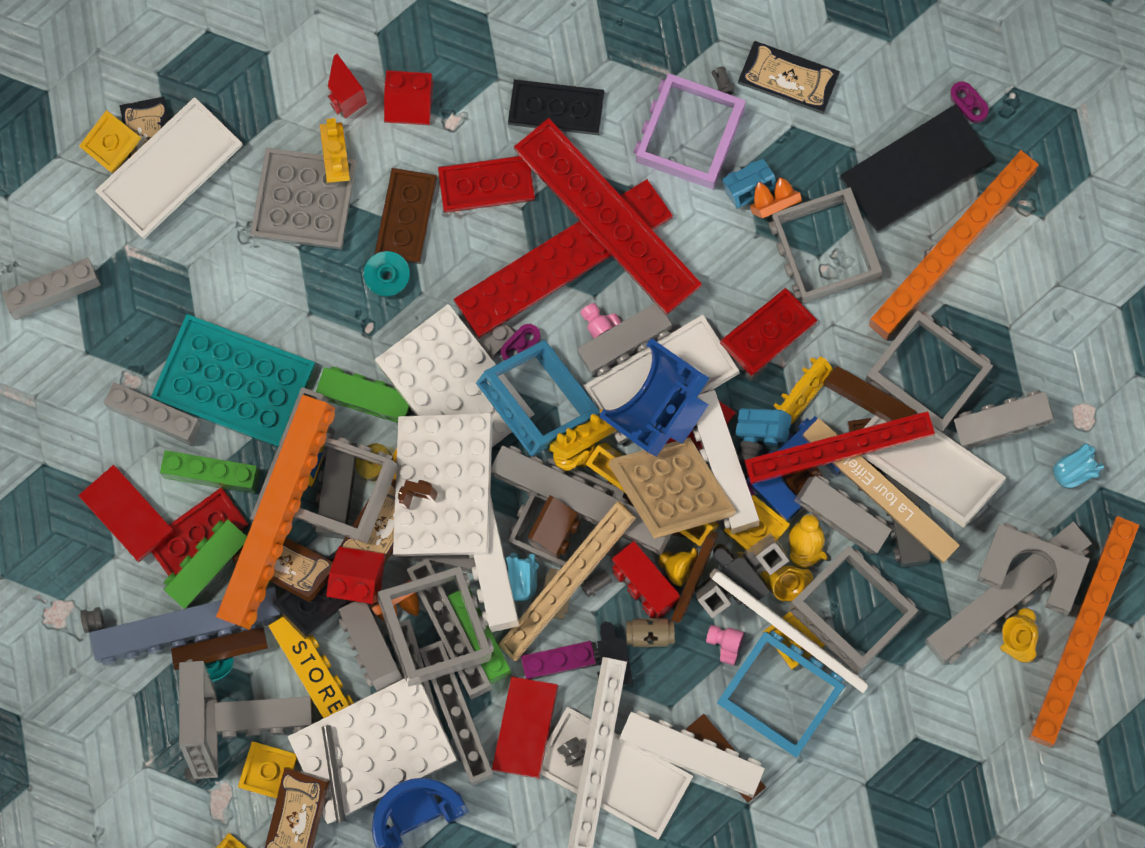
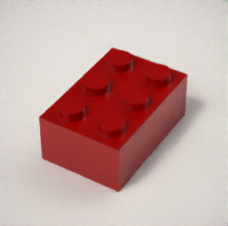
M634 541L612 558V574L620 583L624 581L627 584L628 593L635 601L639 599L642 602V609L649 618H663L677 606L680 595Z

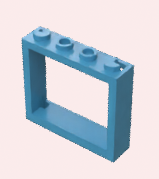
M546 340L487 369L476 382L477 386L531 457L549 448L550 443L557 439L558 433L565 435L567 428L574 429L590 421L592 414L597 416L600 414L596 404L585 393L582 386L572 376L567 366L563 364ZM534 357L538 359L580 414L579 417L544 436L498 377Z
M773 630L770 634L765 631L717 704L797 758L846 685L842 683L844 678L832 671L828 674L822 670L824 665L813 657L810 661L803 657L804 651L794 644L788 647L782 643L784 638ZM767 642L835 687L797 745L729 699Z

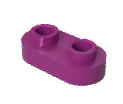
M964 81L955 83L950 92L951 101L956 104L970 122L980 123L984 121L989 111L987 103L969 83ZM962 92L965 94V97L960 98L957 94ZM977 109L980 111V114L974 115L972 111Z
M533 324L521 326L502 346V359L504 361L509 359L510 351L514 350L518 354L539 343L541 339L539 329ZM531 334L533 339L528 341L525 339V336Z

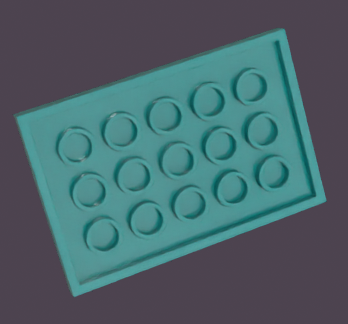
M186 314L150 398L184 413L278 448L301 387H307L316 363Z

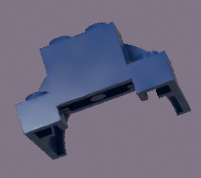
M650 339L646 346L651 351L652 363L643 386L626 404L612 410L603 409L599 417L642 449L657 457L669 438L683 444L709 404L697 396L709 380V377L654 339Z
M414 778L403 781L392 787L381 798L375 809L372 820L374 844L376 848H400L404 845L400 836L444 815L447 823L469 813L460 793H456L452 788L440 781L429 778ZM434 794L441 796V803L438 804ZM389 816L394 824L391 828L387 824Z

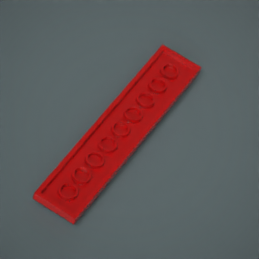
M549 118L514 146V150L666 316L702 286V283Z
M648 179L620 195L652 230L673 218L672 213ZM578 221L460 294L453 301L479 339L610 258L611 255L586 227Z

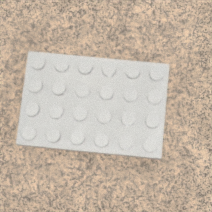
M449 304L374 360L417 416L491 413L493 416L492 447L512 433L511 429L476 384L483 372L496 364ZM505 375L498 376L529 418L534 416L533 411Z
M491 413L398 417L397 464L399 465L396 470L393 555L395 557L489 553L493 419ZM406 480L416 483L419 480H424L432 484L438 495L435 502L413 496L410 508L406 509L399 503L398 493Z
M405 678L288 736L303 772L330 781L321 727L331 725L345 816L381 799L392 787L403 781L424 778L458 761L423 683L408 687ZM330 782L322 810L327 824L336 821Z

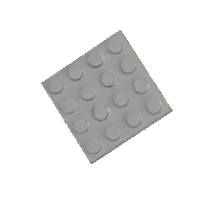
M266 148L251 237L342 250L357 160L347 159L350 181L327 183L323 155Z

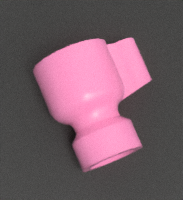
M592 303L580 311L583 319L588 321L587 329L593 339L622 323L616 313L606 316L600 315V309L596 303Z
M711 624L706 643L720 644V662L735 666L744 638V632L733 628L721 630L720 627Z

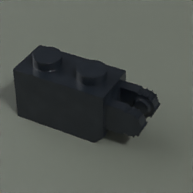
M718 544L714 547L713 556L719 564V571L758 600L770 593L769 585L744 553L736 552L732 554L724 544ZM732 595L733 598L735 599V601H736L739 605H741V604L743 603V602L740 601L738 598H736L734 595Z
M605 621L600 626L601 641H597L598 648H593L595 662H600L601 664L603 657L627 662L622 689L633 687L626 641L621 637L616 638L613 624Z

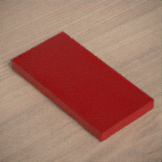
M520 156L438 167L444 213L535 201L531 168Z
M784 288L721 339L720 344L753 376L814 326L818 320L787 288Z
M114 464L78 495L138 563L174 532Z
M219 488L169 524L174 532L152 551V554L168 576L172 572L176 575L182 568L179 564L188 554L192 557L198 551L195 548L196 545L204 537L209 539L214 532L211 529L220 519L223 522L228 519L240 531L249 526L222 488Z
M511 677L492 766L493 771L540 779L559 687L558 684Z

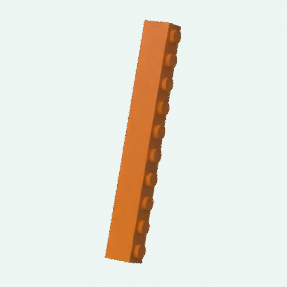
M1020 150L871 317L869 327L887 341L1032 178L1039 164Z
M302 395L216 615L217 618L248 630L255 623L259 605L266 596L267 584L274 575V566L283 552L285 538L291 531V522L294 514L300 508V499L303 491L309 485L310 473L317 464V455L326 441V432L335 417L334 411L336 408L327 402Z
M1119 516L1113 521L1029 735V740L1049 748L1054 745L1139 524Z

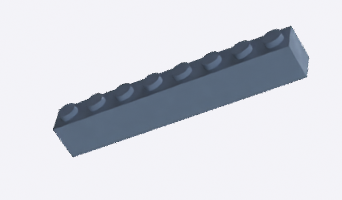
M275 587L266 589V596L259 605L257 619L250 630L255 629V625L262 623L268 626L283 617L273 607V603L279 599ZM222 600L89 632L95 661L106 666L116 663V659L125 657L126 660L140 657V653L149 652V654H156L162 652V648L172 646V648L186 645V642L195 640V643L209 640V636L218 634V637L231 635L234 630L248 631V629L217 618L216 615Z

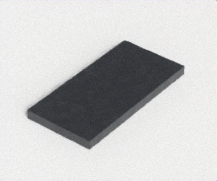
M955 104L840 175V179L846 188L851 187L856 203L878 234L993 163L994 159Z

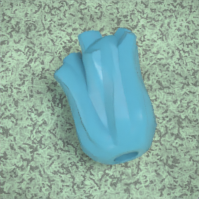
M1085 443L1076 451L1061 457L1055 463L1053 475L1059 485L1070 489L1091 478L1099 477L1100 470L1104 469V465L1102 463L1098 464L1094 460V452L1096 450L1093 446Z
M511 553L505 557L514 601H529L536 593L539 563L535 560L536 555L529 554V558L520 559V555H517V553Z

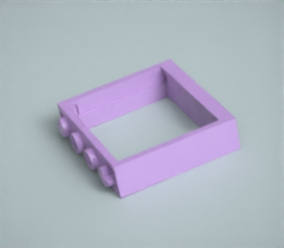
M668 73L666 80L662 79L660 82L658 101L653 100L650 121L646 120L641 132L644 134L642 141H637L633 153L636 154V163L714 190L744 113L746 100ZM671 87L733 108L708 174L646 152Z

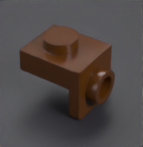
M814 467L782 477L788 488L797 496L809 477H823L818 467Z
M406 480L404 486H401L399 490L398 500L403 508L409 509L413 496L435 502L438 492L427 481L419 480L416 483Z

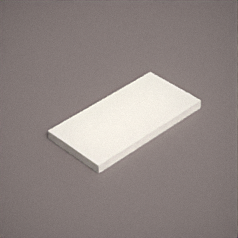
M194 97L100 185L95 192L144 240L231 158L243 144Z
M704 315L657 341L709 377L699 395L715 389L740 374L739 369L728 352L721 346L720 340ZM647 347L583 385L586 393L596 404L599 411L600 409L612 410L619 408L637 394L647 379L651 368L652 354L650 349ZM618 430L612 433L619 445L629 440Z
M875 415L864 428L882 424L886 421ZM933 427L934 436L861 455L963 528L1002 486L1006 479L1004 475L935 427Z
M567 707L547 742L540 775L577 795L584 757L576 763L567 766L565 757L559 754L557 749L565 742L577 737L579 746L586 750L591 719ZM614 732L600 808L659 840L693 776L665 760L620 742V735Z

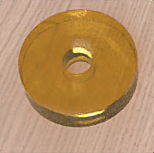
M373 443L367 446L372 449L371 453L378 455L379 451L392 456V453L382 444ZM357 458V472L368 481H377L382 466Z

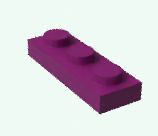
M591 641L521 656L525 677L529 680L596 665Z

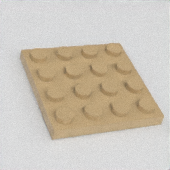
M687 438L683 444L678 441L665 444L657 457L642 450L612 458L608 464L654 539L731 517L736 511L690 438Z

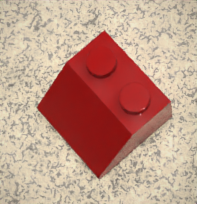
M338 53L335 54L328 81L330 93L328 98L337 115L341 113L346 119L365 106L367 100L360 83Z
M386 70L384 123L430 126L434 85L432 73Z
M339 546L329 572L326 597L369 604L377 602L378 592L382 589L386 553Z

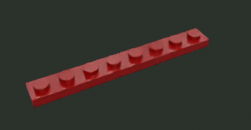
M927 411L745 460V466L750 483L755 484L935 435L929 412Z

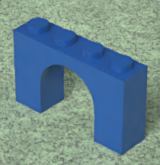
M814 416L811 420L805 419L798 426L799 431L794 436L789 434L788 441L781 442L782 447L778 451L809 443L802 436L818 418ZM832 463L825 465L836 477L841 473ZM782 477L751 484L749 478L747 479V484L753 492L785 521L789 522L803 509V507L794 502L797 496L784 484Z

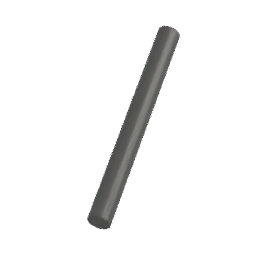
M331 725L322 726L336 823L346 822Z

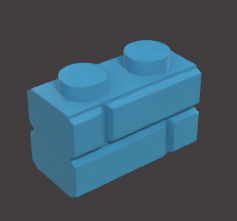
M764 159L751 162L747 167L737 172H731L722 179L726 194L732 200L736 209L754 201L758 182L764 184L770 192L775 190L777 184L774 173Z
M741 408L739 410L736 436L743 439V441L755 443L764 441L766 445L777 446L778 442L788 441V429L790 428L792 417L783 410Z

